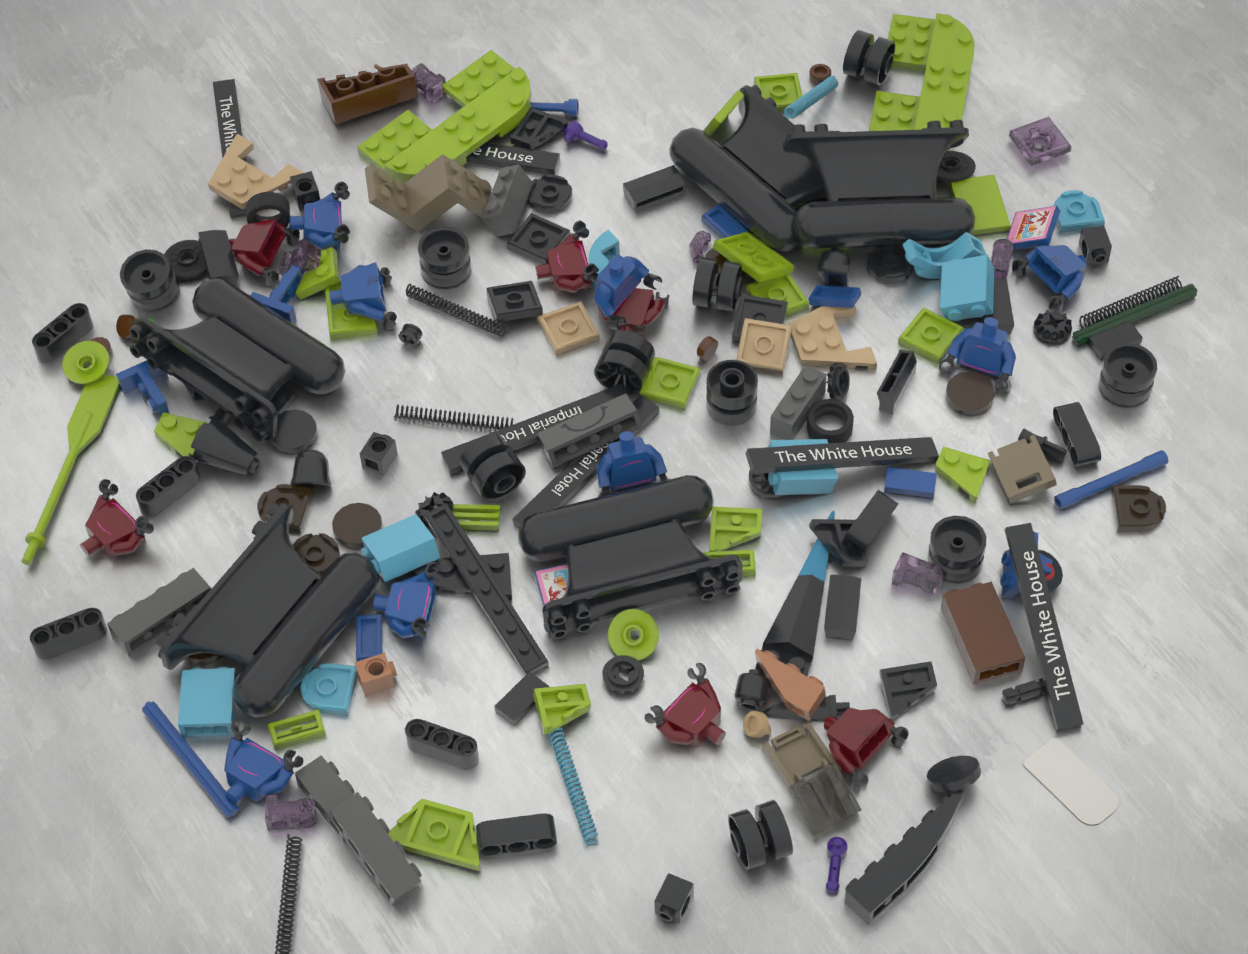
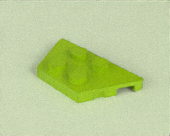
M421 798L412 806L410 812L403 814L397 820V824L388 833L393 842L397 840L405 851L476 871L480 870L473 812Z

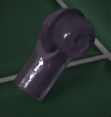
M705 231L697 232L689 244L691 256L695 263H698L700 258L704 257L701 247L711 242V235Z

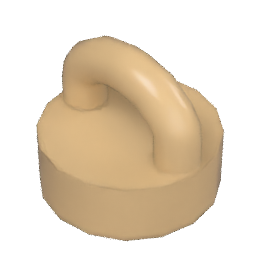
M751 711L745 716L743 728L747 736L761 738L771 733L768 718L763 712Z

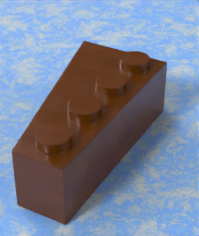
M408 64L379 68L378 72L375 73L367 72V70L360 71L358 76L346 78L345 74L336 75V79L328 81L325 78L317 79L321 99L335 124L346 122L350 119L418 97L415 76Z

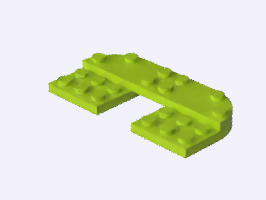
M936 13L935 19L893 14L888 39L895 41L896 44L892 67L925 71L921 96L877 91L869 131L922 130V128H927V123L930 121H940L941 128L950 127L949 122L963 119L974 56V38L963 23L948 14Z
M490 50L442 85L443 92L463 108L434 129H431L411 111L407 110L358 145V152L374 166L383 169L390 176L402 181L403 184L442 154L463 166L467 163L466 157L495 135L501 138L520 124L531 108L532 94L528 76L521 67L515 69L498 54Z

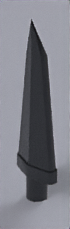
M836 695L826 696L811 719L826 720L828 716L837 718V713H844L850 708V702L836 703ZM784 703L772 705L763 711L766 716L802 718L788 710Z

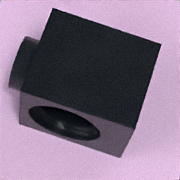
M312 171L290 176L292 192L299 211L304 210L305 204L320 200L319 190Z
M1105 226L1081 229L1079 246L1082 255L1086 258V265L1109 262L1112 245Z
M373 432L359 453L362 468L384 476L398 454L395 439L386 434L381 435Z
M668 873L654 900L655 913L665 921L671 922L673 920L680 923L694 896V883Z

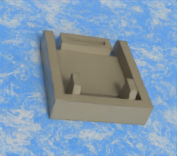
M1035 435L1029 436L1031 442L1027 444L1024 438L997 449L999 456L995 457L993 451L988 453L991 464L1010 504L1057 485L1056 478ZM1039 475L1040 481L1018 489L1016 483Z
M810 722L803 724L806 736H804L801 728L797 726L771 739V744L775 751H773L768 742L762 744L763 752L794 799L841 776V768L835 762ZM819 769L822 770L823 773L805 782L803 781V777Z

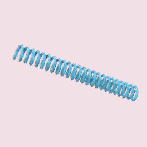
M835 76L828 77L786 107L784 110L785 117L787 119L797 117L837 88L838 81Z
M558 728L556 730H560L559 732L549 733L550 742L555 751L567 792H569L568 795L570 801H572L571 805L573 810H575L574 814L578 824H580L579 828L581 829L584 842L594 844L598 840L593 842L586 841V839H594L598 836L597 829L594 828L595 824L592 823L594 819L591 818L592 814H589L590 810L588 809L589 805L586 804L587 800H584L586 796L583 795L584 791H581L583 787L580 786V778L577 777L578 773H576V768H574L575 764H573V759H571L572 755H570V750H568L569 746H567L565 741L566 738L563 737V729Z

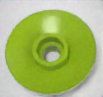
M95 341L77 343L66 352L63 358V372L74 383H93L106 373L110 364L109 353L102 344Z
M628 609L619 613L612 620L608 630V641L616 655L631 656L639 661L650 656L656 649L659 641V629L653 617L645 611ZM634 630L640 633V637L637 640L632 638Z

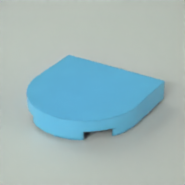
M1066 191L1054 202V206H1058L1060 209L1056 223L1059 233L1105 225L1098 201L1093 196L1091 198L1083 194V191Z
M332 663L318 665V668L309 672L301 681L300 690L304 703L313 711L319 709L320 713L348 716L357 679L355 666Z

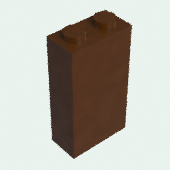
M992 582L976 583L971 587L960 590L953 589L943 594L941 610L973 684L1023 672L1025 663L1024 653Z

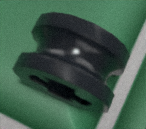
M404 324L398 336L404 344L417 346L423 333L414 324Z

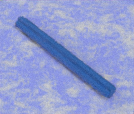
M154 701L146 702L142 712L222 813L227 818L234 817L239 811L238 805L226 798V790Z

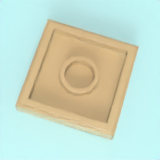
M581 301L538 316V323L556 355L600 340V334Z
M745 318L736 360L743 361L755 369L783 373L792 326Z

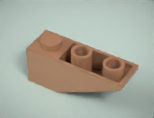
M756 649V661L770 680L771 685L785 707L810 721L826 696L823 682L814 676L807 677L800 673V669L791 663L786 665L780 662L778 657L770 651L765 650L762 652Z

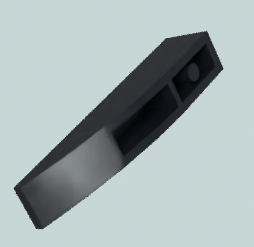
M962 789L954 794L948 793L935 811L929 810L916 828L912 826L905 832L902 837L903 840L897 845H890L884 852L883 858L878 862H871L865 869L863 876L859 879L854 878L848 883L845 888L844 903L868 925L913 884L938 852L962 804L964 794Z

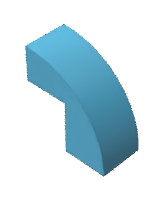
M609 230L605 231L595 240L589 252V264L593 263L599 268V271L596 272L598 275L617 254L620 255L619 240ZM591 281L593 289L596 290V282Z

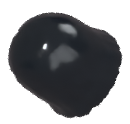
M318 450L301 451L295 458L290 484L331 486L329 463L326 456Z

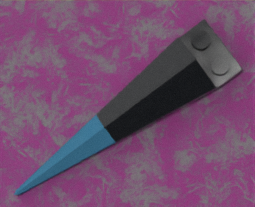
M834 510L830 513L828 519H834ZM818 538L770 628L761 649L762 652L765 650L772 652L778 657L780 662L786 665L787 663L795 665L800 669V673L809 677L813 663L829 551ZM757 662L755 669L763 671Z

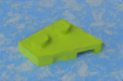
M333 247L321 250L311 257L296 290V295L300 300L340 282L337 252Z
M163 412L154 433L160 441L168 444L169 448L175 453L178 452L182 456H188L189 453L193 455L195 449L191 447V444L204 421Z
M943 446L935 471L943 478L948 479L955 488L963 489L970 495L969 499L972 502H976L991 460Z
M713 506L709 552L724 551L760 537L762 509Z
M586 684L534 689L533 697L543 734H549L590 711L591 701Z

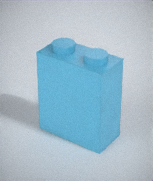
M987 254L942 263L940 309L946 319L959 321L961 319L993 314L995 268Z
M827 439L771 440L768 447L827 444L828 441ZM832 468L769 473L768 480L769 484L773 485L775 495L832 494L838 476L836 469Z
M417 514L361 538L364 546L361 549L362 555L367 556L374 563L377 573L384 582L440 558L435 538Z
M192 668L191 670H182L178 727L183 738L235 736L231 729L232 722L236 720L237 705L232 697V687L237 678L235 668Z

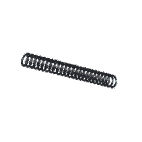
M1177 275L1172 279L1101 307L1096 311L1089 312L1084 316L1081 315L1079 319L1081 328H1084L1081 318H1083L1084 324L1087 327L1181 288L1182 283L1178 279L1179 276Z
M411 283L406 288L407 297L414 298V300H418L427 306L430 305V307H434L439 311L442 310L443 313L446 312V314H450L455 318L458 317L459 320L462 319V321H466L471 325L474 324L475 327L478 326V328H482L491 334L494 333L502 337L508 330V325L504 327L503 323L500 325V322L496 323V320L492 321L487 316H480L479 313L476 314L471 309L468 310L463 306L460 307L459 304L456 305L455 302L452 303L447 299L444 300L439 295L436 296L431 292L428 293L423 288H416ZM503 328H506L505 331H504V333H503L502 335H500V333L502 332Z
M397 404L395 416H393L394 418L397 416L398 418L402 417L403 419L407 418L408 420L410 418L412 420H415L416 418L417 421H419L420 419L422 421L426 420L427 422L435 421L436 423L440 421L441 424L443 422H445V424L450 423L451 425L453 423L455 425L459 423L460 426L464 424L465 427L467 425H469V427H471L472 425L474 427L478 426L479 428L483 426L484 429L488 427V429L493 428V430H495L496 428L500 430L501 428L503 429L505 427H508L509 418L507 417L506 424L504 427V417H502L501 424L499 427V416H497L496 424L494 427L493 415L489 427L490 416H487L486 424H484L485 415L483 414L482 421L480 424V414H478L477 422L475 425V413L473 414L472 422L470 424V412L468 413L466 423V413H463V419L461 422V412H459L458 419L456 422V411H454L453 420L451 422V410L449 411L448 420L446 421L447 411H444V417L442 420L441 409L439 410L438 420L437 409H435L434 411V417L432 420V408L430 409L429 418L427 419V407L425 408L424 418L422 417V407L420 408L419 418L417 414L418 407L415 408V415L413 418L414 407L411 406L410 415L408 417V405L406 406L405 416L403 415L404 405L401 406V413L399 416V404ZM511 418L510 426L513 425V418Z
M290 834L287 835L288 839L286 841L287 849L285 850L286 859L284 860L285 869L283 870L284 879L282 880L283 889L281 890L282 899L279 906L280 914L278 916L279 925L277 926L278 935L276 936L275 954L277 952H280L279 954H288L291 952L289 948L292 947L290 944L292 942L291 937H293L291 933L294 931L292 929L294 926L292 922L295 921L292 917L295 916L293 912L296 911L293 907L296 906L294 902L297 900L295 892L298 890L296 888L298 883L296 882L299 880L297 878L299 873L297 872L300 870L298 868L300 863L298 862L301 860L299 852L302 851L300 848L302 844L300 842L303 839L296 836L290 837Z

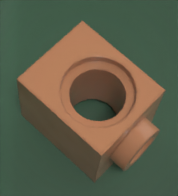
M385 653L354 662L357 677L365 697L395 687L393 677L397 676L393 661H387Z

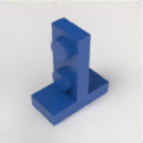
M292 265L288 272L283 274L281 282L276 289L271 291L269 297L252 292L250 296L295 325L297 320L294 306L288 304L295 296L302 279L301 267Z
M146 360L116 374L123 394L139 389L142 396H148L147 403L152 413L157 411L160 418L163 412L169 413L167 402L154 382L168 375L160 368L156 370L151 369Z

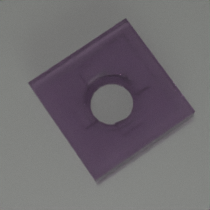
M1050 117L1015 128L1009 132V137L1031 166L1071 152L1072 146ZM1042 141L1046 144L1041 145V148H1037L1034 142Z

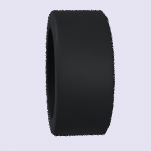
M261 192L252 196L246 204L247 223L251 224L264 219H275L277 223L284 225L286 228L290 222L289 201L283 195L275 192ZM263 209H274L280 212L277 215L268 217L257 214L258 211Z
M836 399L820 400L813 404L807 416L809 436L812 439H827L828 443L846 442L852 435L854 416L852 410L846 403ZM824 415H834L841 418L845 424L840 429L831 431L819 427L816 424V420Z

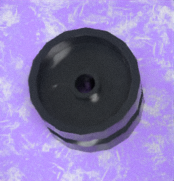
M450 227L435 228L425 233L419 240L418 255L423 278L428 283L438 287H450L461 283L468 277L471 270L470 248L467 237L461 231Z
M150 249L137 251L122 264L120 270L121 283L132 302L139 308L144 310L163 308L177 295L179 288L178 278L169 260L163 253Z
M1122 343L1113 346L1107 351L1103 359L1099 377L1100 390L1111 402L1119 405L1133 406L1142 403L1150 396L1157 373V360L1152 352L1135 343Z
M953 515L937 522L931 531L928 549V563L931 569L939 577L948 581L961 582L971 579L978 574L983 565L987 536L983 527L975 520L966 516Z

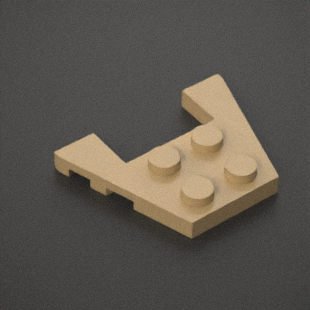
M237 134L208 182L209 190L242 210L246 209V204L252 196L261 192L283 191L291 183L290 176L303 173L292 165L287 164L274 177H270L242 160L254 149L253 142Z
M821 306L788 323V325L792 326L791 339L801 366L830 367L835 362H842L846 365V368L855 369L856 366H868L867 369H877V361L872 348L866 347L846 351L835 319L856 315V306L853 308Z

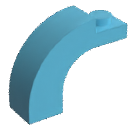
M967 232L953 243L941 248H926L911 239L903 243L906 252L905 257L914 266L917 275L929 279H941L943 262L986 255L981 240Z

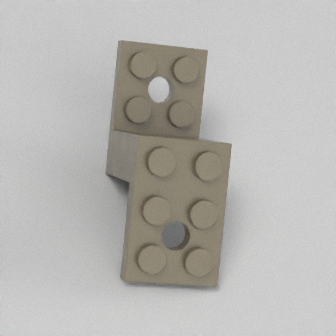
M443 154L404 184L399 179H395L383 169H379L372 164L365 168L369 203L417 232H420L457 203L482 218L492 190L487 180L479 178L471 170L465 169L455 160H451Z

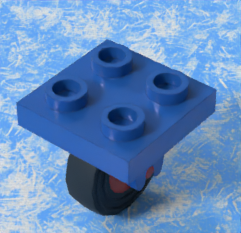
M1034 532V536L1038 547V533ZM1008 549L1001 558L1003 574L1000 585L1002 586V597L1011 600L1020 592L1010 550ZM1038 550L1049 593H1052L1062 582V568L1052 554L1044 550Z

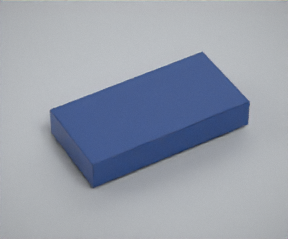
M720 205L701 215V221L721 239L749 232Z
M817 285L809 296L808 301L809 305L853 308L861 296V290L858 287Z
M887 467L884 492L934 498L937 473Z
M382 614L356 616V662L382 654Z

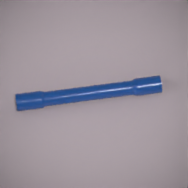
M1160 450L1142 458L1136 463L1054 496L1055 504L1060 510L1113 485L1168 464V456L1165 451Z

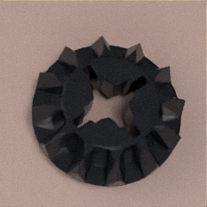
M1046 310L1044 314H1038L1034 321V331L1038 337L1045 341L1061 342L1070 336L1072 320L1067 319L1066 313L1061 315L1057 310L1055 312ZM1050 321L1057 325V330L1052 325H1049Z
M835 362L834 365L830 366V372L827 373V392L830 399L842 401L849 390L850 376L844 363Z
M434 492L431 497L425 496L424 502L418 503L419 509L415 511V514H417L426 528H431L425 520V515L430 513V510H433L435 505L439 508L447 504L453 512V501L444 492L440 494Z
M620 655L613 657L603 667L602 676L604 684L610 687L612 692L614 690L620 691L622 695L626 691L634 692L635 688L642 684L644 678L643 666L637 659L631 656ZM619 669L624 674L629 673L628 681L619 677Z

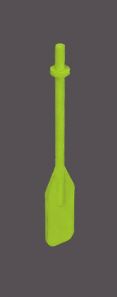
M103 375L97 381L85 384L67 425L69 452L34 532H29L25 538L28 546L21 560L25 565H31L37 549L45 546L46 539L43 535L78 454L102 430L120 388L118 379L115 376Z

